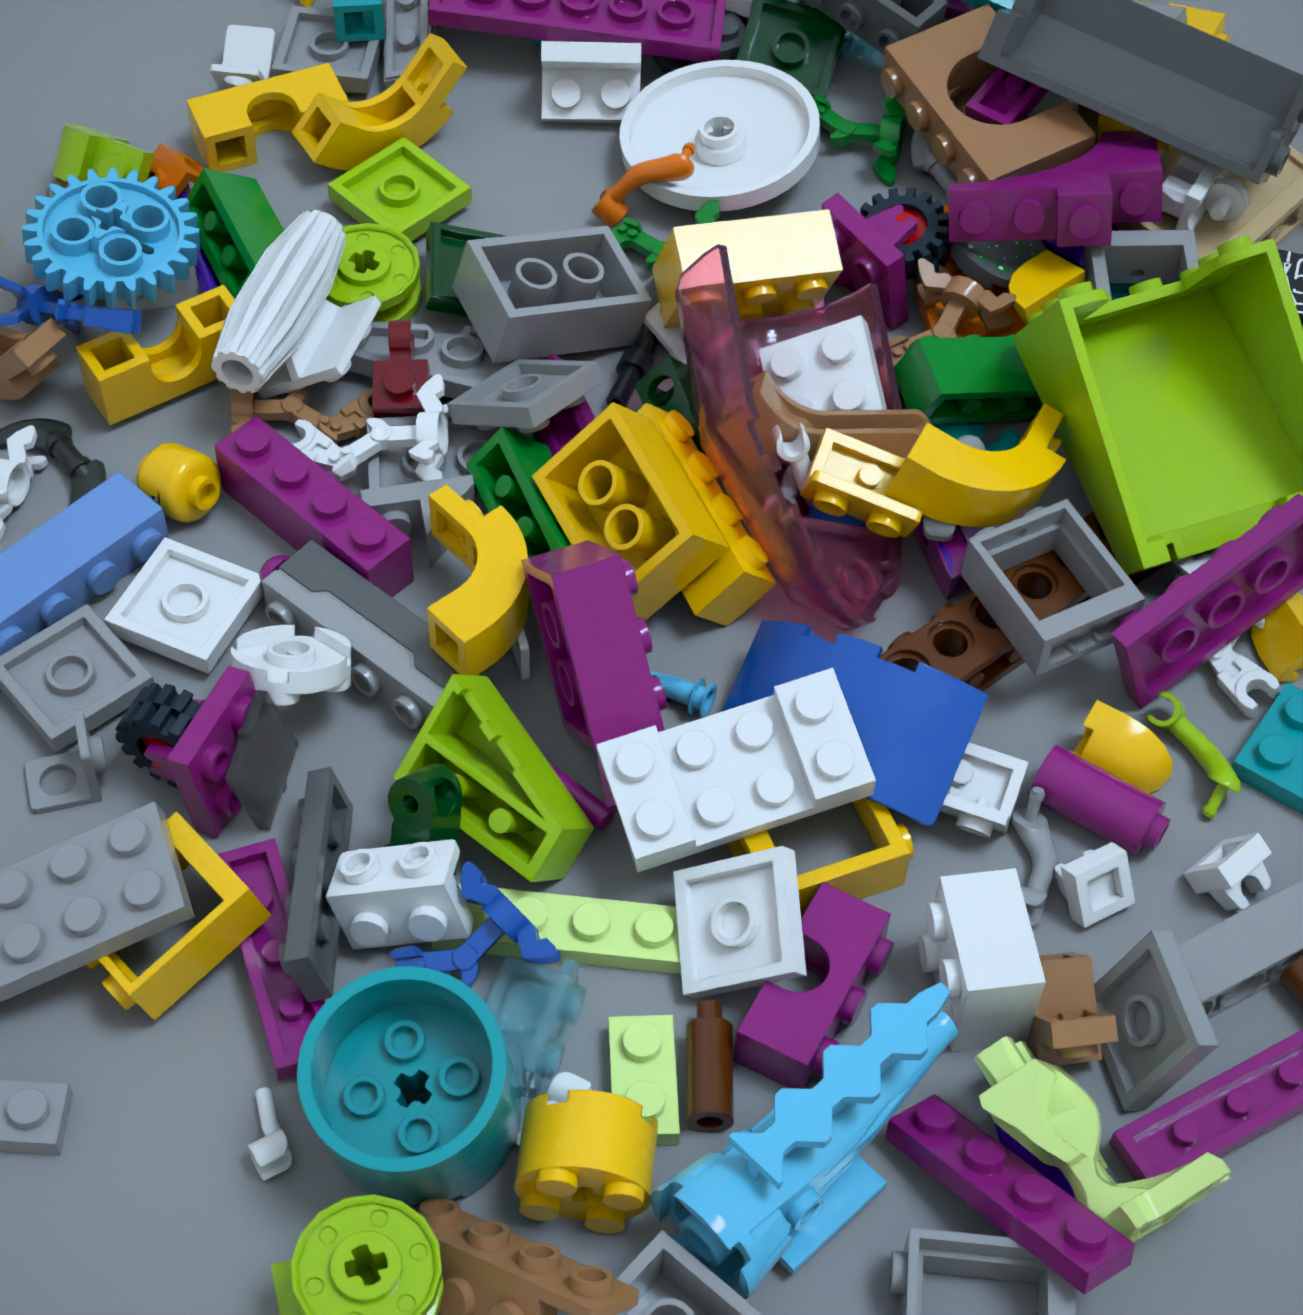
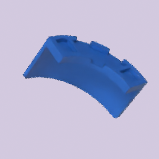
M777 620L762 621L722 711L774 695V686L833 668L876 779L874 794L866 798L921 825H932L937 819L989 695L922 662L918 663L915 671H911L897 664L880 659L883 651L882 647L862 639L838 633L835 643H831L812 633V629L806 624Z

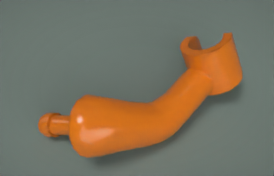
M689 142L684 144L681 154L673 153L632 166L611 188H604L600 195V201L595 204L592 213L606 226L612 228L627 213L629 205L624 199L635 189L647 183L684 181L691 177L695 169L693 162L690 160V157L695 152L694 144Z

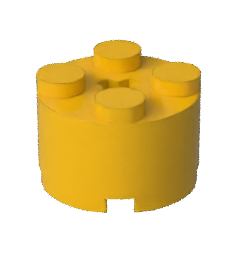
M568 1090L567 1102L548 1105L549 1093L539 1095L530 1100L524 1110L514 1183L515 1193L521 1199L519 1212L527 1218L539 1221H550L558 1217L585 1220V1227L597 1233L615 1234L622 1232L625 1229L626 1219L643 1213L648 1209L651 1202L658 1134V1121L653 1115L650 1121L647 1122L642 1118L643 1106L617 1094L596 1090Z

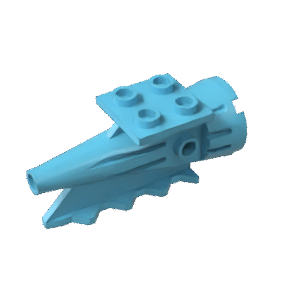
M940 982L918 993L907 1004L877 1003L870 1010V1037L860 1046L830 1045L823 1051V1079L811 1089H780L774 1096V1109L751 1129L746 1128L741 1132H732L728 1138L729 1144L723 1151V1154L711 1152L706 1154L656 1188L651 1194V1205L658 1222H661L669 1214L679 1230L672 1238L731 1288L733 1286L738 1287L737 1293L745 1300L756 1291L758 1285L777 1261L794 1275L886 1188L887 1181L867 1164L859 1154L877 1136L945 1048L958 1037L956 1025L942 1011L951 991Z

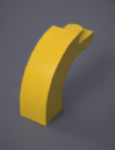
M429 33L404 72L387 90L373 98L358 102L342 101L318 92L293 129L292 134L314 163L347 171L402 137L407 138L417 147H420L436 134L454 113L446 104L445 99L461 78L467 66L444 38Z
M1044 403L1018 445L1005 451H985L968 446L927 422L885 494L900 503L922 511V515L948 524L966 527H991L1014 521L1022 517L1037 504L1067 460L1056 454L1062 440L1054 436L1064 414Z
M446 484L428 495L431 533L472 571V574L459 588L427 607L430 647L459 674L478 675L497 662L512 647L526 622L530 595L521 560L528 558L527 547L518 524L502 505L483 515L480 508L472 500H464Z

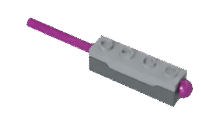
M310 540L291 557L277 555L269 558L262 565L259 577L266 602L265 614L273 626L295 625V636L314 637V627H320L335 631L346 637L351 643V681L355 687L368 697L375 695L389 705L398 719L407 727L421 729L451 676L459 674L430 647L428 623L313 540ZM548 762L592 825L600 831L606 829L613 821L615 813H611L604 802Z

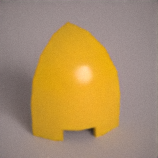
M1047 249L1031 258L1012 274L1008 286L1009 293L1016 295L1013 306L1017 314L1028 325L1026 317L1042 311L1041 305L1058 298L1057 292L1085 282V270Z
M1298 592L1265 616L1264 628L1251 627V639L1258 656L1268 671L1277 678L1278 682L1300 680L1297 670L1303 669V596Z
M1097 700L1083 723V726L1086 727L1085 733L1072 753L1149 794L1158 791L1173 775V761L1166 746L1148 727L1131 716Z

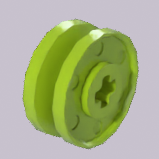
M364 223L343 227L342 231L346 233L345 247L332 289L325 300L338 307H343L376 296L382 304L372 322L410 320L417 313L423 297L417 248L405 234L390 226Z
M375 1194L342 1199L320 1211L302 1231L291 1259L292 1288L299 1315H438L444 1295L439 1242L426 1219L403 1201ZM365 1270H372L374 1277L379 1279V1281L373 1285L365 1286L358 1274Z

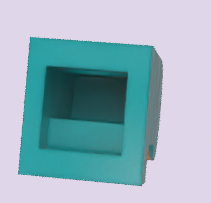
M333 0L337 42L385 40L382 0Z

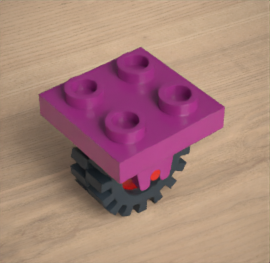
M907 187L905 196H898L897 188L888 189L889 198L884 199L878 193L872 196L873 206L865 202L860 208V213L839 193H836L821 203L822 210H830L843 271L834 283L841 288L846 286L857 297L861 308L870 318L875 319L878 317L891 331H894L908 321L907 279L913 278L916 286L921 283L918 272V260L924 258L932 263L935 273H939V265L945 267L948 261V253H950L948 248L950 245L947 212L944 213V205L939 200L932 203V194L924 191L920 198H917L916 188Z
M232 666L226 668L206 700L193 699V693L185 689L181 694H178L175 686L165 684L163 688L158 683H151L149 687L144 686L115 728L118 731L115 735L116 740L123 743L121 749L125 755H134L136 758L133 763L140 769L146 766L151 770L150 776L157 780L160 777L166 778L169 786L178 788L196 832L218 838L229 819L234 818L240 812L244 804L246 792L258 773L264 771L271 763L276 746L257 691L254 690V683L250 672Z

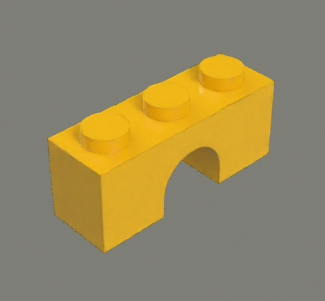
M325 63L187 99L186 103L192 138L206 168L226 172L258 163L255 139L261 134L273 130H283L292 133L318 92L349 102L330 64Z
M225 285L176 304L177 325L173 333L156 346L141 348L132 334L113 331L76 346L86 392L109 426L217 380L216 372L212 371L211 367L212 357L227 313L235 300Z

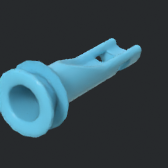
M650 670L651 676L656 675L659 678L666 698L688 705V713L690 715H693L697 709L700 710V718H704L709 714L717 694L715 682L711 683L707 688L705 678H700L696 683L680 677L660 674Z

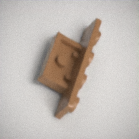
M441 1198L428 1199L421 1202L419 1208L413 1209L426 1219L439 1242L444 1295L438 1315H557L558 1309L570 1315H617L638 1305L639 1290L615 1279L611 1271L602 1267L586 1266L563 1256L561 1251L551 1244L534 1243L510 1232V1228L502 1222L483 1220L461 1210L460 1205L455 1201Z

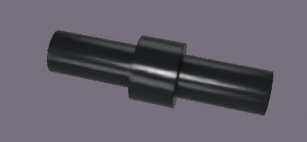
M645 323L633 346L624 350L616 366L618 376L606 398L608 405L614 402L626 408L635 390L634 384L649 373L653 366L651 355L659 340Z

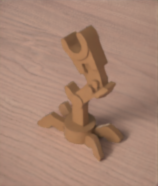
M920 258L918 260V272L921 283L917 285L918 298L923 306L941 302L945 309L939 321L932 329L909 338L898 335L882 344V354L887 357L889 356L888 366L884 367L885 403L887 410H897V400L902 398L892 369L908 351V347L912 342L928 335H935L938 338H957L955 331L961 319H974L979 316L988 332H1002L1011 329L1014 319L1004 310L1014 305L1016 295L1002 293L996 297L990 290H984L978 282L965 276L952 277L947 273H935L934 265L926 259Z
M373 387L364 390L361 395L342 407L340 412L333 417L323 415L306 405L308 403L307 390L295 391L284 399L253 400L257 392L251 393L247 391L246 393H240L239 390L233 388L232 390L230 389L231 434L258 416L263 421L286 420L288 422H296L298 419L307 420L333 440L336 445L337 442L348 438L356 437L360 439L367 434V418H374L372 411Z

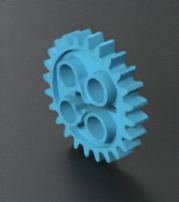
M115 168L109 169L106 178H99L93 169H88V180L81 182L78 178L69 174L67 175V188L53 183L49 184L50 198L36 195L34 198L35 209L26 210V225L22 226L26 263L32 264L34 278L45 277L46 290L49 292L63 287L64 299L67 302L81 294L84 295L85 306L94 305L97 299H105L106 306L114 308L117 299H125L126 303L133 309L137 305V296L141 295L155 303L157 302L158 288L174 293L176 291L175 278L187 281L189 279V266L197 265V250H200L196 213L189 212V200L187 198L176 199V190L173 185L158 190V177L156 176L142 183L138 181L137 170H132L124 179L118 178Z

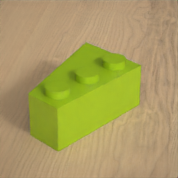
M453 674L393 778L398 780L431 763L446 766L457 776L462 788L461 830L530 882L564 879L595 827L488 676Z

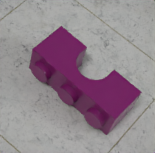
M822 882L801 918L806 969L816 975L822 984L810 991L793 992L766 980L737 1030L733 1061L787 1088L806 1089L814 1074L823 1078V1051L830 1045H840V1042L833 1039L842 1023L852 1027L858 1018L867 997V991L861 989L867 976L871 973L879 977L889 960L894 946L893 941L886 939L891 914Z

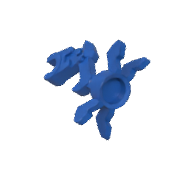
M0 276V288L11 292L17 298L16 308H13L8 313H0V326L18 324L23 321L25 324L38 327L52 317L57 324H62L63 327L78 335L80 334L81 327L79 321H83V326L102 328L107 331L139 334L141 332L143 311L113 307H91L71 302L81 300L84 296L81 294L67 303L66 299H64L63 291L60 292L56 289L49 292L46 290V285L40 283H32L23 287Z
M466 862L462 866L460 881L462 898L466 899L467 903L482 906L481 909L489 916L485 922L456 949L423 952L416 946L411 945L396 948L389 953L397 961L394 967L416 966L443 973L461 971L463 983L470 988L478 978L480 971L479 960L505 933L515 944L519 943L522 959H525L526 963L541 965L557 963L561 959V954L547 938L540 939L538 929L495 885L486 884L488 879L472 862Z

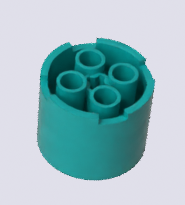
M398 966L373 971L348 983L327 1000L310 1023L304 1036L298 1058L297 1083L305 1115L345 1174L368 1194L400 1200L411 1208L413 1205H420L421 1202L428 1199L441 1198L450 1200L460 1195L466 1197L489 1181L506 1161L517 1139L522 1118L521 1093L517 1073L493 1013L483 999L460 980L437 970L416 966ZM410 1090L418 1094L427 1090L430 1099L425 1104L414 1100L409 1105L405 1096Z

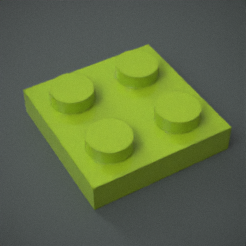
M405 137L400 138L327 184L329 200L360 224L373 223L390 226L405 234L410 241L427 232L430 221L441 223L472 203L471 187Z

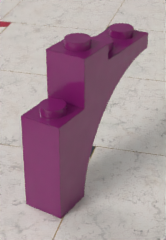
M1138 130L1104 131L1100 141L1093 149L1061 166L1009 179L948 184L949 242L1056 239L1057 247L1111 246L1112 223L1161 222L1163 168L1156 138Z

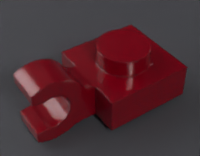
M411 320L389 321L388 344L390 360L373 361L372 411L374 418L417 416L419 412H425L416 393L430 379L428 359H414L415 339L414 334H411Z

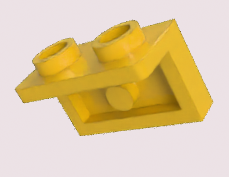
M826 428L818 442L800 496L813 500V506L821 512L833 516L850 515L867 522L866 527L872 532L890 538H896L899 535L906 537L919 525L923 514L922 511L900 503L885 494L903 464L904 458L832 429Z

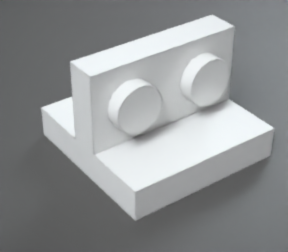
M541 41L542 122L621 123L629 104L640 93L641 43Z

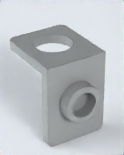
M83 709L73 710L79 750L32 759L25 763L30 807L34 814L103 801L98 772L108 770L106 751L102 735L90 737ZM65 769L75 774L76 782L74 786L63 794L52 795L46 793L41 788L44 777L54 770Z

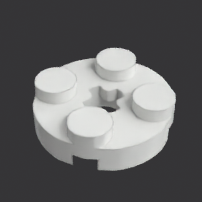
M295 625L267 626L242 634L236 639L237 650L231 647V666L250 672L254 683V690L263 692V700L268 704L291 705L300 700V694L321 691L340 692L347 690L351 686V643L343 635L326 628L314 627V637L295 636Z

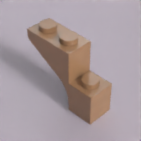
M767 370L721 395L712 418L748 472L764 464H767L768 467H774L785 461L778 455L772 440L771 432L775 425H779L783 442L794 441L799 435L798 423L804 425L810 441V449L807 454L811 462L821 434L826 428L906 459L927 422L932 425L928 417L917 409L841 411L811 409L787 396L777 386Z

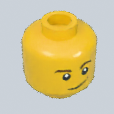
M175 442L161 444L153 449L139 464L136 477L137 487L161 506L164 515L183 523L197 521L211 510L219 498L221 476L218 465L210 456Z

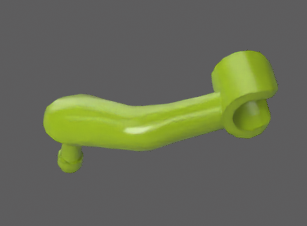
M1160 692L1158 693L1159 696L1173 702L1174 714L1171 718L1164 721L1147 714L1148 720L1160 729L1170 730L1205 770L1207 778L1218 783L1207 804L1202 808V814L1212 819L1216 816L1217 809L1228 789L1240 794L1241 782L1220 750L1186 718V708L1183 702L1171 693Z

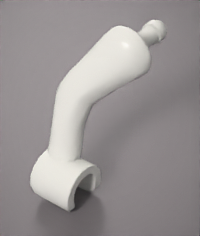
M798 423V437L792 442H783L779 425H775L772 428L771 435L776 451L781 459L790 462L796 483L801 492L811 465L807 454L810 449L808 435L804 425ZM803 497L809 507L813 505V500Z

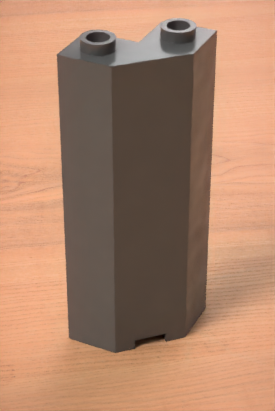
M1015 0L1012 9L997 10L977 57L1256 184L1267 182L1271 175L1276 178L1279 176L1291 152L1289 145L1301 124H1303V74L1133 0Z

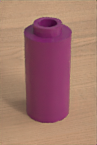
M1056 745L1047 755L1030 788L1031 790L1037 786L1044 789L1045 797L1041 804L1109 842L1115 843L1135 856H1138L1144 847L1154 851L1171 822V819L1162 815L1166 802L1059 745Z

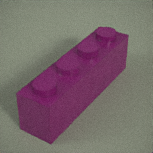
M258 416L214 446L221 476L222 490L296 551L300 550L310 540H313L392 598L414 581L411 539Z

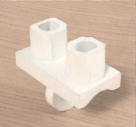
M1184 151L1177 164L1174 177L1168 175L1162 185V211L1179 218L1175 230H1195L1207 210L1210 217L1214 220L1234 221L1242 217L1249 206L1247 190L1243 187L1240 180L1224 178L1222 174L1224 169Z

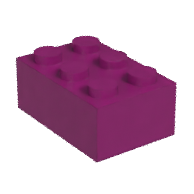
M589 540L521 560L564 729L596 752V744L656 725L658 732L665 730L660 711L667 708L666 696L659 678L656 675L651 676L646 654L652 652V640L642 617L637 618L632 596L638 593V584L634 569L629 560H622L621 554Z

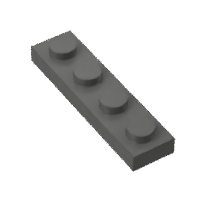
M331 766L308 771L305 797L301 798L298 802V816L301 828L299 843L294 844L292 848V862L295 874L293 889L286 895V912L289 919L286 940H282L279 946V959L285 976L295 980L308 1002L327 999L333 996L340 924L326 899V894L339 856L343 852L349 851L353 805Z

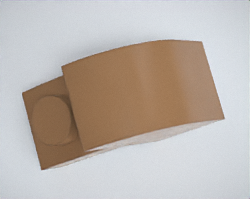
M1077 952L1040 955L1039 958L1046 983L1026 1043L1036 1059L1058 1066L1103 1060L1101 1044L1118 1042L1116 1016L1097 1009L1091 956Z

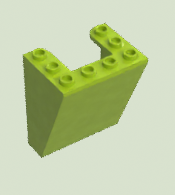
M1250 235L1230 240L1217 246L1218 252L1197 261L1198 266L1179 273L1181 281L1163 285L1161 278L1146 280L1129 287V296L1115 300L1111 299L1110 293L1106 292L1105 288L1093 290L1090 281L1067 287L1057 292L1058 298L1041 305L1042 311L1026 317L1028 325L1013 336L1016 349L1042 404L1046 403L1064 414L1056 429V433L1059 439L1062 440L1061 444L1118 564L1127 575L1218 548L1231 540L1235 541L1257 525L1260 518L1271 508L1282 506L1298 493L1303 496V327L1274 238L1254 244Z

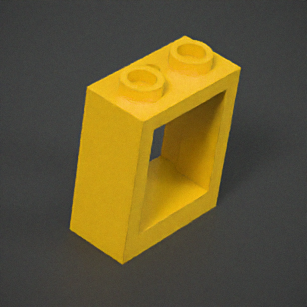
M867 798L852 802L876 850L797 875L801 918L822 882L858 899H863L905 884L909 860L914 855L913 843L903 823L896 824L887 807ZM767 830L728 843L734 857L775 848Z
M177 811L167 819L181 871L183 872L190 865L223 902L139 977L117 952L86 964L93 970L101 963L110 973L101 983L126 1011L137 1003L154 1021L272 916L247 885Z

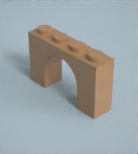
M989 4L886 46L884 70L880 73L881 83L886 94L892 99L896 98L906 111L912 128L923 133L932 145L936 159L942 165L947 164L957 177L959 184L1009 179L1049 170L1083 156L1093 149L1096 134L1069 101L1023 121L1003 125L979 122L966 116L955 107L951 101L954 97L971 87L985 82L998 68L977 58L996 15V12Z

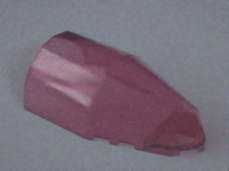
M717 244L703 253L681 273L675 292L702 448L731 500L743 517V521L752 537L768 557L767 563L790 602L843 631L858 630L876 620L873 615L882 602L892 597L900 586L902 536L890 538L878 535L867 527L805 518L810 513L809 506L803 497L800 496V492L796 498L797 503L787 505L780 488L786 467L780 464L775 452L766 454L753 423L761 417L755 405L751 379L763 372L759 353L760 348L862 315L868 323L887 410L902 409L878 286L869 283L856 292L824 307L789 316L741 319L738 313L727 247Z

